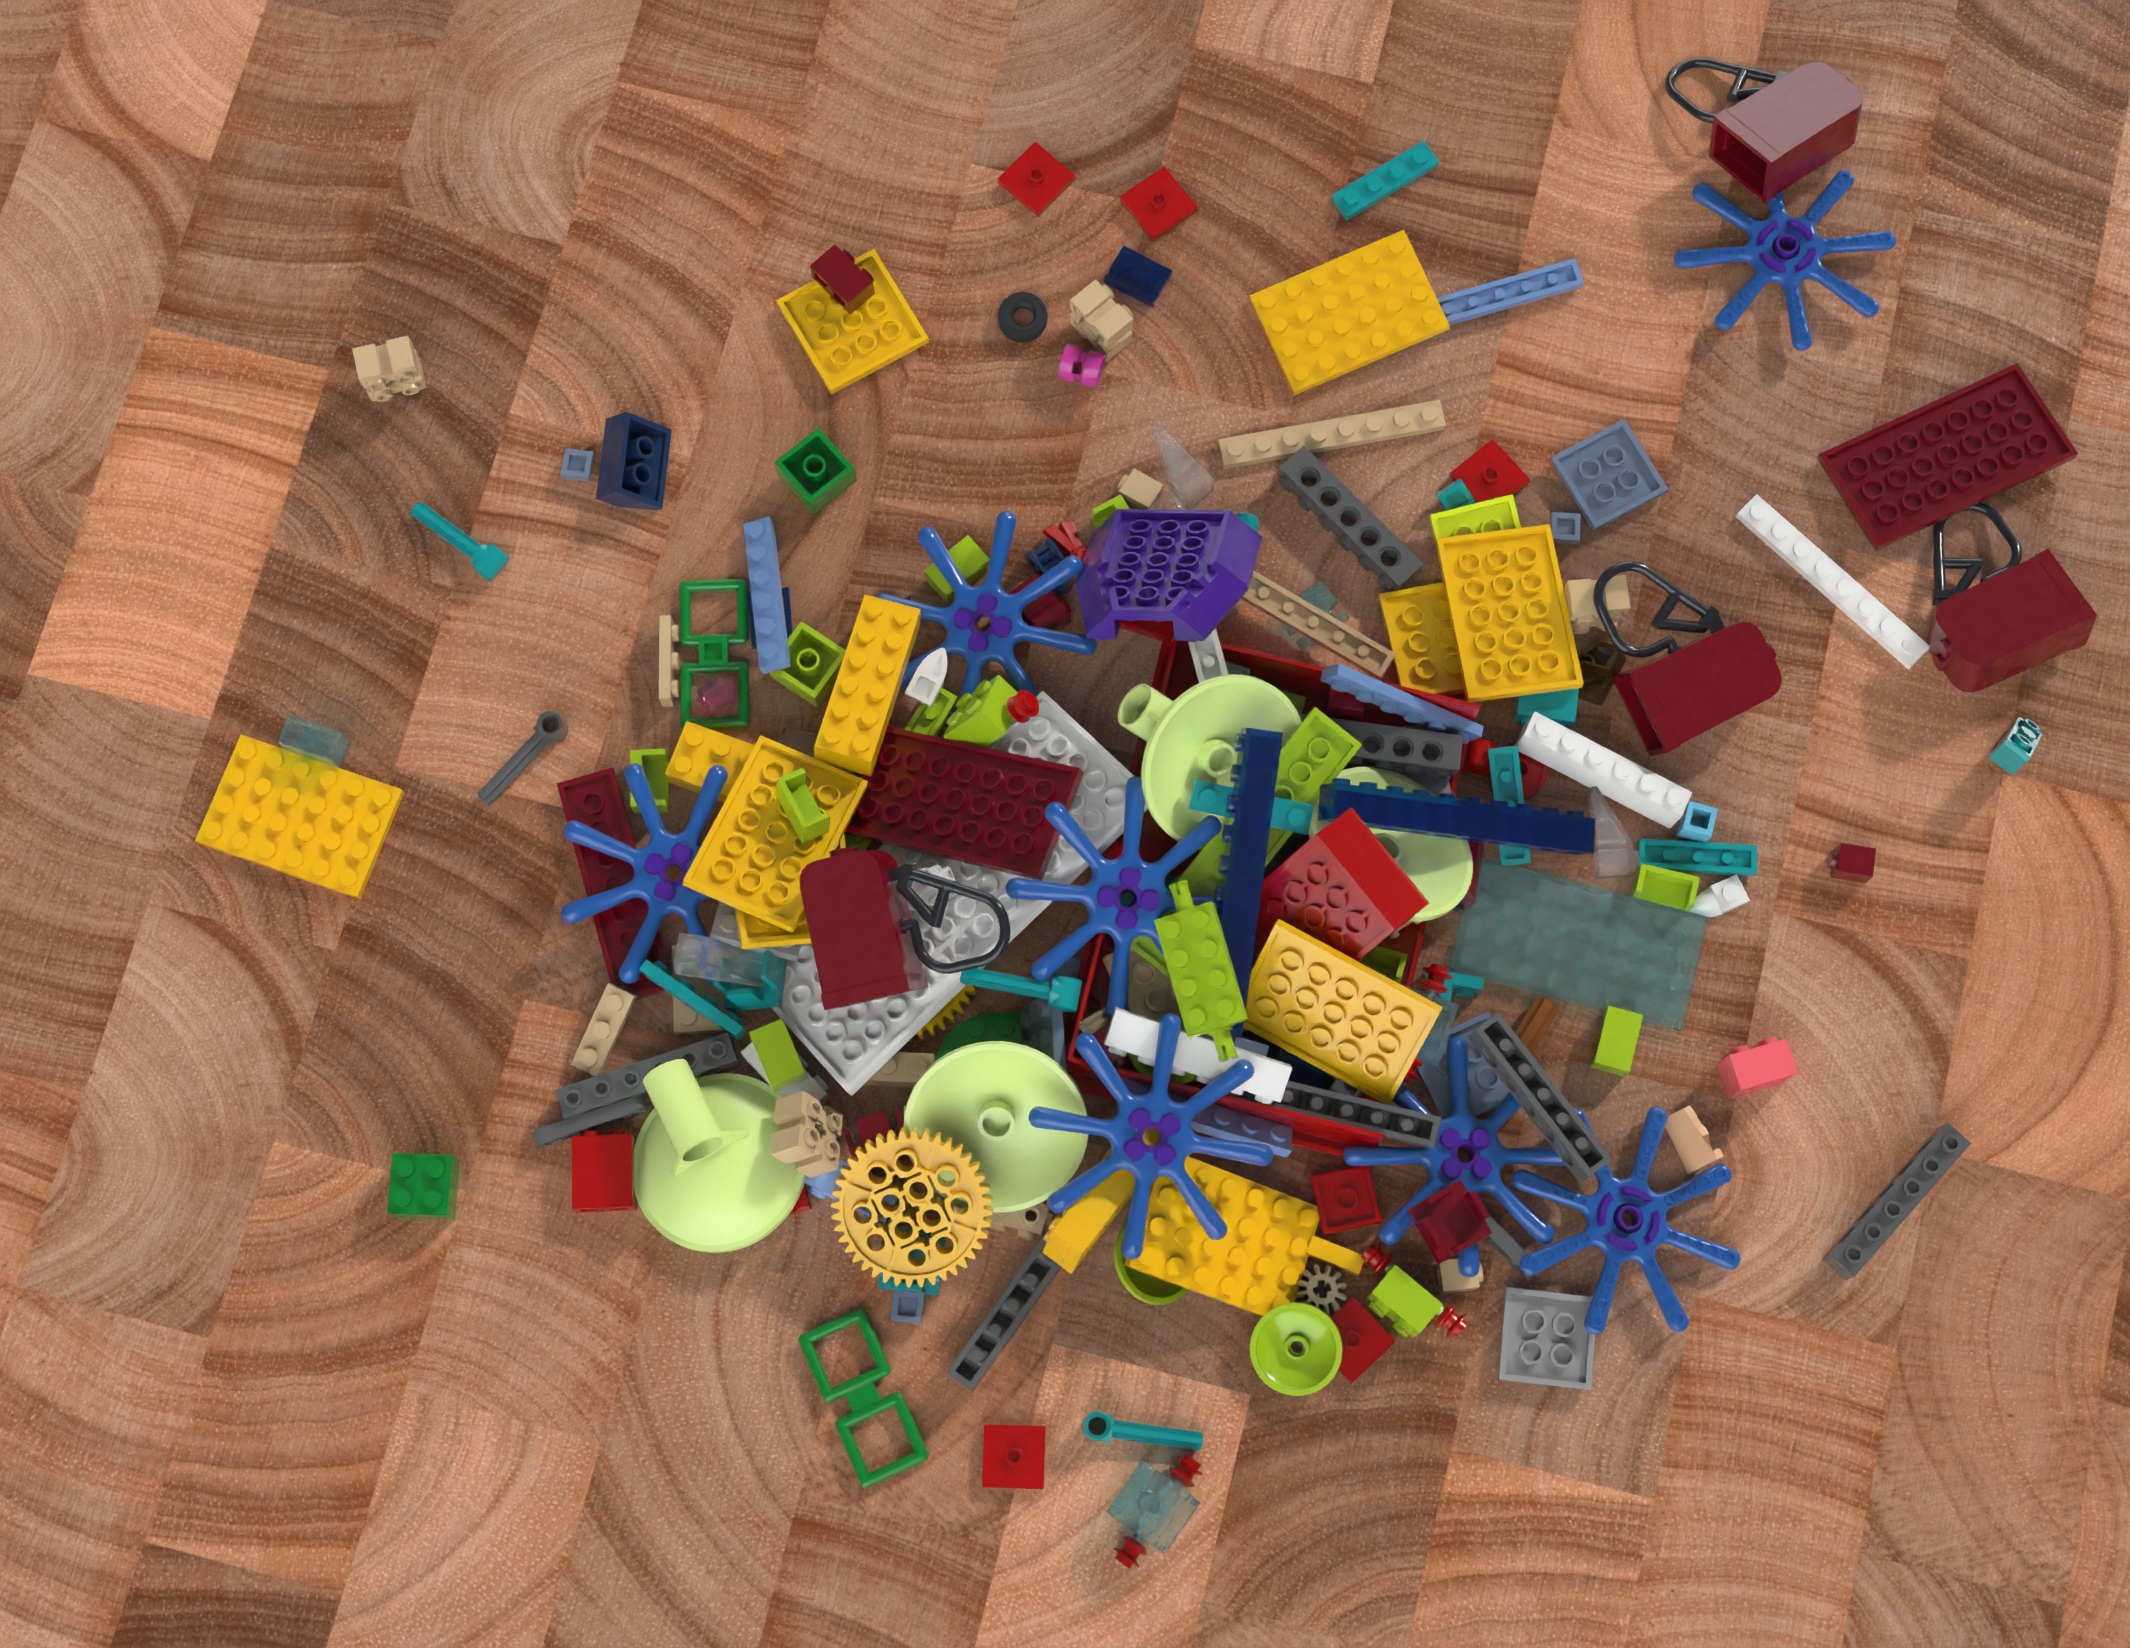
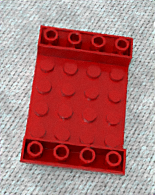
M1350 808L1314 835L1243 898L1247 904V910L1242 917L1229 918L1259 955L1276 922L1280 919L1352 959L1359 961L1396 929L1425 908L1429 901L1355 810Z

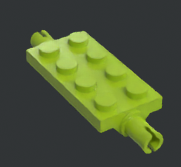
M1188 881L1177 882L1178 885L1175 883L1169 885L1176 911L1174 914L1154 920L1187 1038L1191 1039L1204 1034L1213 1036L1219 1062L1229 1061V1058L1235 1059L1238 1057L1230 1031L1233 1030L1232 1026L1248 1020L1215 903L1210 901L1194 906Z

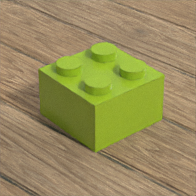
M801 621L788 638L791 667L770 672V676L819 708L835 685L846 650Z

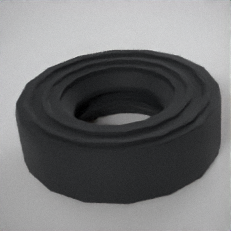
M1018 292L1004 299L999 307L997 319L1000 330L1007 338L1015 342L1025 343L1041 336L1047 325L1048 314L1046 306L1039 297L1032 293ZM1021 308L1028 309L1033 314V321L1023 327L1016 325L1012 321L1014 311Z

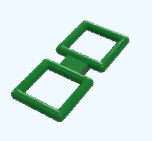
M745 579L682 581L679 585L680 644L683 647L699 646V662L683 663L680 666V726L684 729L686 721L708 729L745 728L750 723L749 664L746 661H729V645H745L749 640L748 582ZM736 590L737 633L691 635V592ZM738 672V716L692 718L691 674Z
M857 1308L799 1336L798 1342L824 1401L832 1402L846 1396L852 1413L838 1419L835 1422V1427L862 1487H871L928 1459L929 1453L903 1395L900 1392H895L887 1397L880 1398L874 1382L888 1376L891 1372V1367L863 1308ZM857 1322L877 1367L832 1388L813 1346V1342ZM895 1407L914 1452L869 1473L850 1427Z

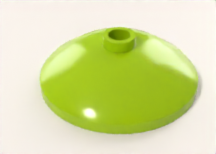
M1125 1224L1118 1233L1114 1246L1116 1271L1125 1288L1137 1299L1153 1305H1165L1181 1298L1188 1289L1124 1266L1126 1258L1121 1253V1246L1126 1227Z
M1293 1302L1276 1306L1258 1321L1251 1336L1250 1357L1256 1373L1266 1385L1285 1395L1304 1396L1321 1390L1334 1378L1342 1360V1340L1336 1325L1322 1310L1309 1304ZM1300 1341L1303 1344V1350L1295 1351L1292 1343Z

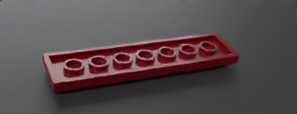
M613 767L557 783L567 822L572 820L578 821L632 848H636ZM573 842L587 897L625 885L632 880L634 869L628 862ZM638 897L631 898L593 915L610 983L637 995L636 1000L666 992V990L644 976L642 972L639 979L631 984L625 983L619 977V970L648 914L646 901ZM658 928L646 960L652 964L657 960L669 968Z

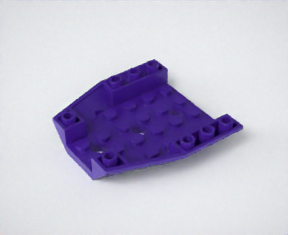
M1117 509L1092 534L1082 562V571L1078 574L1076 580L1087 638L1100 640L1116 639L1122 620H1154L1156 622L1173 621L1174 637L1177 641H1205L1248 591L1262 536L1231 511Z

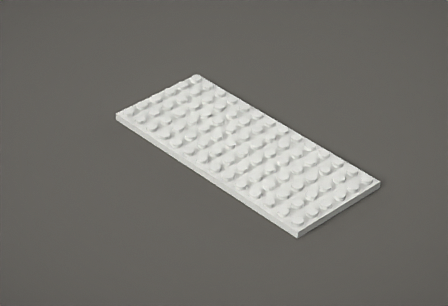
M1041 691L1036 696L1039 705L1038 714L1035 717H1030L1026 723H1019L1013 719L1006 734L986 748L1080 768L1084 774L1069 813L1099 853L1102 854L1124 832L1126 783L1134 775L1044 691ZM1145 802L1144 812L1148 809V807H1147V805H1146V802ZM1061 834L1042 881L1070 885L1089 865ZM883 844L878 849L891 854L895 858L898 867L902 866V864H909L920 870L921 868H930L937 864L941 868L948 866L953 873L955 882L993 895L1001 902L1008 914L1011 930L1009 943L1052 902L1046 900L1012 899L1007 895L1005 887L1010 879H1035L888 844ZM958 894L949 897L941 928L930 926L919 913L910 917L911 919H917L919 922L924 947L928 954L936 961L942 963H953L985 955L996 946L1000 935L997 916L990 906ZM812 943L801 944L797 962L787 959L782 1006L771 1008L783 1019L785 1024L845 1091L852 1096L966 985L960 983L961 972L942 974L929 969L922 963L929 986L927 988L847 1007L824 1010L821 999L822 990Z

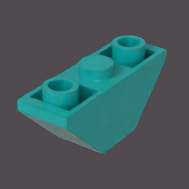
M2018 717L1993 748L1989 758L2013 775L2031 758L2043 735L2039 732L2040 728L2029 719L2023 720L2021 717Z

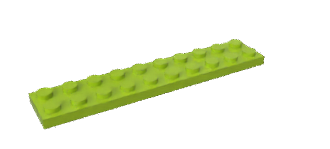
M1313 707L1248 791L1315 805L1362 744L1319 709ZM1226 817L1222 822L1220 833L1203 846L1176 880L1175 884L1178 885L1177 882L1187 880L1191 895L1236 896L1242 898L1293 832ZM1169 910L1162 917L1174 914L1176 910ZM1218 916L1220 924L1226 918L1225 916ZM1146 936L1135 938L1130 948L1170 978L1165 957L1153 941Z

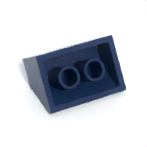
M623 412L607 418L596 499L622 508L661 510L663 507L672 429L629 412Z

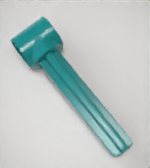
M423 502L413 506L411 515L471 558V566L488 581H492L510 560L498 547L491 543L480 545Z
M979 968L961 971L960 983L1049 1000L1048 1005L1050 1008L1067 1012L1077 1011L1082 984L1081 980L1064 976H1055L1052 982Z
M1093 1412L1082 1422L1083 1435L1088 1440L1094 1442L1110 1443L1111 1438L1197 1451L1201 1450L1203 1444V1434L1201 1432L1114 1420V1415L1103 1412ZM1098 1418L1103 1421L1105 1425L1103 1434L1094 1435L1089 1431L1088 1423L1091 1419Z

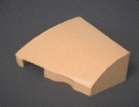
M1691 1106L1668 1116L1665 1128L1688 1175L1724 1157L1719 1148L1713 1151L1709 1141V1132L1701 1124Z

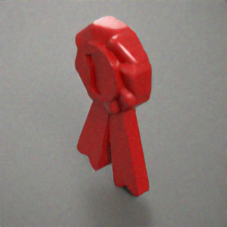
M1061 521L1058 528L1052 523L1049 528L1043 530V534L1052 539L1068 556L1075 555L1083 562L1088 547L1081 545L1073 521H1069V523Z

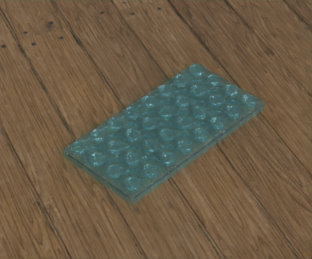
M1482 857L1476 900L1472 906L1464 907L1449 970L1481 977L1485 980L1602 1011L1608 1005L1642 1014L1643 1022L1681 1031L1685 1021L1708 917L1513 865L1501 866V862Z

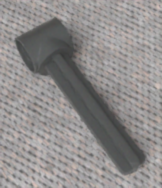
M546 711L538 717L537 725L533 728L536 732L478 792V797L487 805L492 804L548 744L553 746L555 743L566 738L568 725L558 713ZM552 721H558V729L555 732L548 733L546 731L547 725Z

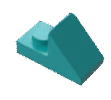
M1423 971L1421 979H1426L1428 974ZM1448 972L1452 979L1445 980L1443 984L1448 989V992L1434 994L1433 997L1443 1007V1011L1447 1013L1450 1007L1452 991H1456V995L1460 997L1474 998V995H1479L1483 990L1484 978Z

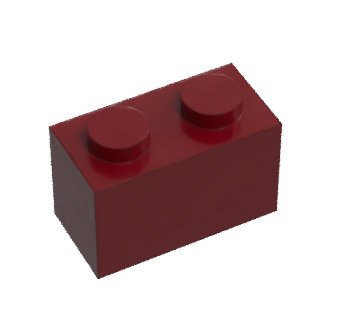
M834 244L810 265L812 278L851 315L875 294L874 278L865 268L860 269L854 264L855 260L847 250L841 251Z

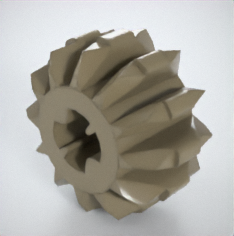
M1316 1264L1313 1266L1314 1276L1308 1270L1302 1272L1303 1277L1308 1282L1297 1280L1296 1285L1305 1289V1291H1299L1295 1296L1298 1299L1306 1297L1307 1300L1303 1303L1311 1304L1318 1309L1321 1307L1322 1311L1329 1316L1328 1305L1336 1312L1340 1309L1339 1304L1334 1299L1338 1301L1346 1300V1296L1337 1291L1346 1289L1347 1284H1336L1335 1281L1342 1274L1337 1272L1333 1277L1329 1276L1331 1266L1327 1265L1323 1274H1321L1320 1267ZM1318 1283H1322L1323 1288L1325 1286L1328 1287L1329 1291L1324 1295V1298H1319L1320 1294L1316 1296L1313 1292L1317 1288Z

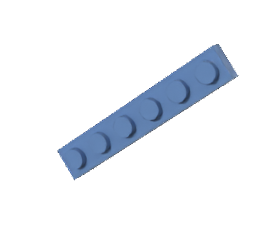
M1574 258L1437 297V300L1449 325H1453L1582 288L1584 281Z
M770 516L743 524L759 669L763 674L791 667L774 521Z
M1338 663L1322 671L1320 681L1331 685L1333 690L1348 692L1355 695V698L1361 702H1371L1380 706V709L1384 712L1399 714L1407 722L1422 724L1432 732L1462 735V744H1467L1471 740L1482 737L1484 726Z
M1122 1078L1126 1087L1133 1095L1143 1096L1151 1089L1150 1085ZM1168 1091L1169 1098L1176 1103H1183L1191 1098ZM1211 1104L1197 1113L1191 1121L1193 1131L1225 1140L1268 1145L1272 1149L1273 1154L1286 1158L1292 1151L1293 1127L1215 1104Z

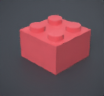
M1771 1037L1759 1041V1044L1753 1046L1752 1049H1748L1747 1045L1733 1048L1730 1050V1053L1723 1055L1724 1060L1717 1064V1068L1728 1099L1786 1083L1799 1073L1787 1039L1777 1041L1776 1037Z

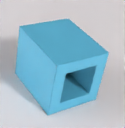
M1689 801L1680 818L1676 837L1691 842H1707L1712 837L1718 809Z

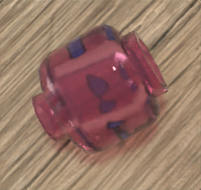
M714 675L698 688L697 694L699 697L696 701L709 717L714 715L717 718H722L739 704V697L736 693L740 689L731 677L724 679L720 675Z

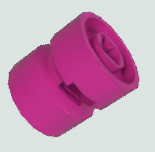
M1067 343L1061 358L1058 379L1073 383L1078 379L1081 385L1097 389L1102 376L1106 353L1091 349L1086 353L1083 347ZM1078 362H1083L1081 369L1077 368Z

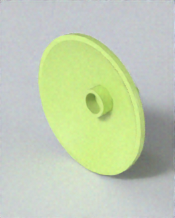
M1237 674L1222 675L1202 681L1182 693L1174 701L1147 684H1139L1127 693L1118 710L1119 724L1147 742L1142 761L1141 780L1148 810L1158 826L1178 842L1205 817L1209 815L1216 816L1221 821V824L1226 818L1188 809L1194 779L1248 791L1302 722L1292 702L1279 689L1256 677Z
M1355 767L1342 770L1314 805L1308 831L1310 839L1348 809L1353 808L1429 901V904L1409 921H1428L1449 913L1466 895L1473 874L1470 846L1454 815L1429 790L1401 774L1375 767Z
M986 1041L957 1048L936 1060L926 1069L914 1085L907 1105L904 1106V1128L907 1135H911L913 1128L917 1127L919 1136H923L924 1131L928 1128L930 1130V1138H934L938 1132H941L942 1142L952 1137L951 1147L955 1148L957 1145L962 1144V1155L969 1152L972 1153L969 1163L978 1161L980 1163L976 1173H986V1177L981 1183L990 1184V1190L985 1194L992 1195L993 1197L992 1202L987 1204V1206L993 1208V1213H1004L1037 1205L1047 1200L1052 1193L1066 1185L1078 1169L1087 1147L1088 1134L1033 1127L1029 1122V1113L1032 1108L1042 1106L1084 1116L1088 1115L1084 1099L1075 1081L1052 1058L1025 1045L1005 1041ZM909 1155L912 1164H914V1159ZM945 1169L939 1172L940 1177L945 1181L955 1179V1174L950 1170ZM936 1190V1191H935V1192H937L939 1195H941L942 1197L945 1198L946 1192H945V1193H940L939 1190ZM956 1197L952 1200L954 1204L959 1206H968L967 1200L963 1197Z
M684 1059L672 1060L651 1070L644 1077L643 1084L655 1108L644 1122L634 1147V1191L639 1206L646 1218L669 1240L682 1247L699 1252L722 1253L750 1246L769 1235L786 1219L794 1208L806 1179V1175L795 1170V1162L785 1164L770 1155L772 1133L777 1132L779 1126L774 1123L775 1101L784 1097L780 1093L774 1092L768 1084L745 1075L720 1073L695 1079L688 1062Z

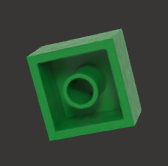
M819 427L774 462L777 475L812 515L857 481L855 468Z
M392 1153L387 1214L394 1218L455 1220L460 1160L454 1155Z

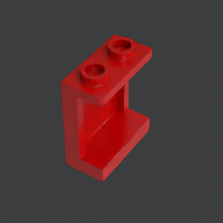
M611 1130L610 1135H598V1131H582L580 1136L572 1137V1210L576 1213L637 1210V1198L634 1196V1144H636V1137L628 1134V1130Z

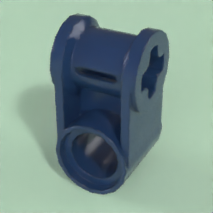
M1050 538L1045 539V544L1033 552L1028 551L1025 553L1030 566L1040 576L1065 559L1057 545ZM1073 577L1054 588L1052 592L1058 595L1069 593L1074 585Z

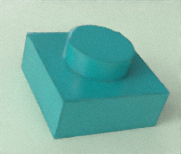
M1457 479L1435 494L1445 511L1476 503L1461 479Z

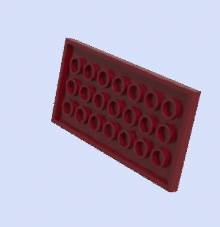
M2016 363L1822 452L1817 459L1872 547L1877 551L2075 459L2078 452L2022 368Z
M887 726L872 776L856 772L853 774L868 781V787L844 834L1042 881L1060 833L1046 819L1045 809L1052 802H1060L1069 812L1084 773L1078 767Z

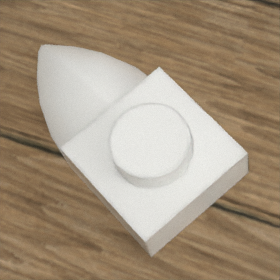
M942 647L935 650L921 662L905 691L906 696L932 708L944 684L948 662L945 648Z
M1736 874L1711 885L1708 889L1701 892L1696 897L1695 905L1688 913L1696 917H1714L1745 905L1750 899Z

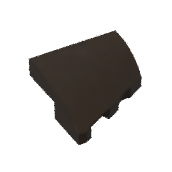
M1595 640L1586 647L1582 654L1578 655L1584 683L1582 688H1578V698L1602 706L1614 684L1612 677L1620 673L1626 662V657L1614 645Z

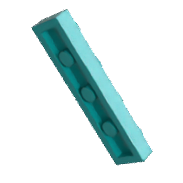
M1423 140L1334 193L1331 201L1344 219L1348 221L1437 168L1439 161Z
M1518 746L1487 749L1500 865L1531 863Z
M1194 779L1188 809L1305 835H1308L1314 805L1197 779Z
M1639 839L1637 841V869L1643 863L1683 873L1737 874V876L1755 877L1757 874V845Z
M645 960L639 968L648 979L726 1033L728 1032L736 1040L740 1041L746 1033L741 1025L743 1020L731 1011L724 1014L717 1009L718 1002L706 994L702 998L693 992L695 987L682 977L678 981L668 975L671 970L656 960L652 964Z

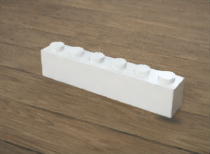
M1534 712L1525 723L1515 746H1518L1519 752L1669 829L1682 817L1692 794L1691 791L1537 712Z
M1115 1007L1104 1044L1109 1046L1108 1051L1126 1057L1127 1052L1139 1056L1137 1061L1154 1066L1160 1021ZM1180 1029L1171 1073L1184 1076L1186 1071L1197 1075V1081L1208 1085L1237 1061L1246 1059L1252 1063L1254 1075L1231 1092L1238 1095H1243L1244 1091L1256 1094L1254 1100L1268 1105H1272L1273 1100L1281 1103L1292 1070L1290 1064L1235 1047L1238 1054L1237 1058H1229V1061L1219 1062L1214 1039L1202 1035L1190 1039L1187 1038L1186 1031Z

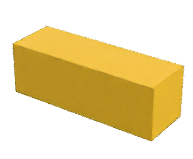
M1312 1235L1307 1252L1305 1253L1311 1258L1356 1276L1360 1274L1361 1265L1365 1261L1361 1258V1254Z

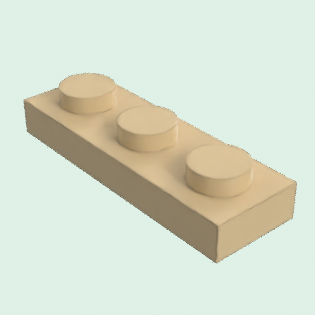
M671 615L659 616V700L662 707H674V697H679V681L674 680V670H679V653L674 652L675 642H679L680 634L679 625L674 624Z
M612 983L607 984L571 1065L593 1076L602 1074L637 995Z

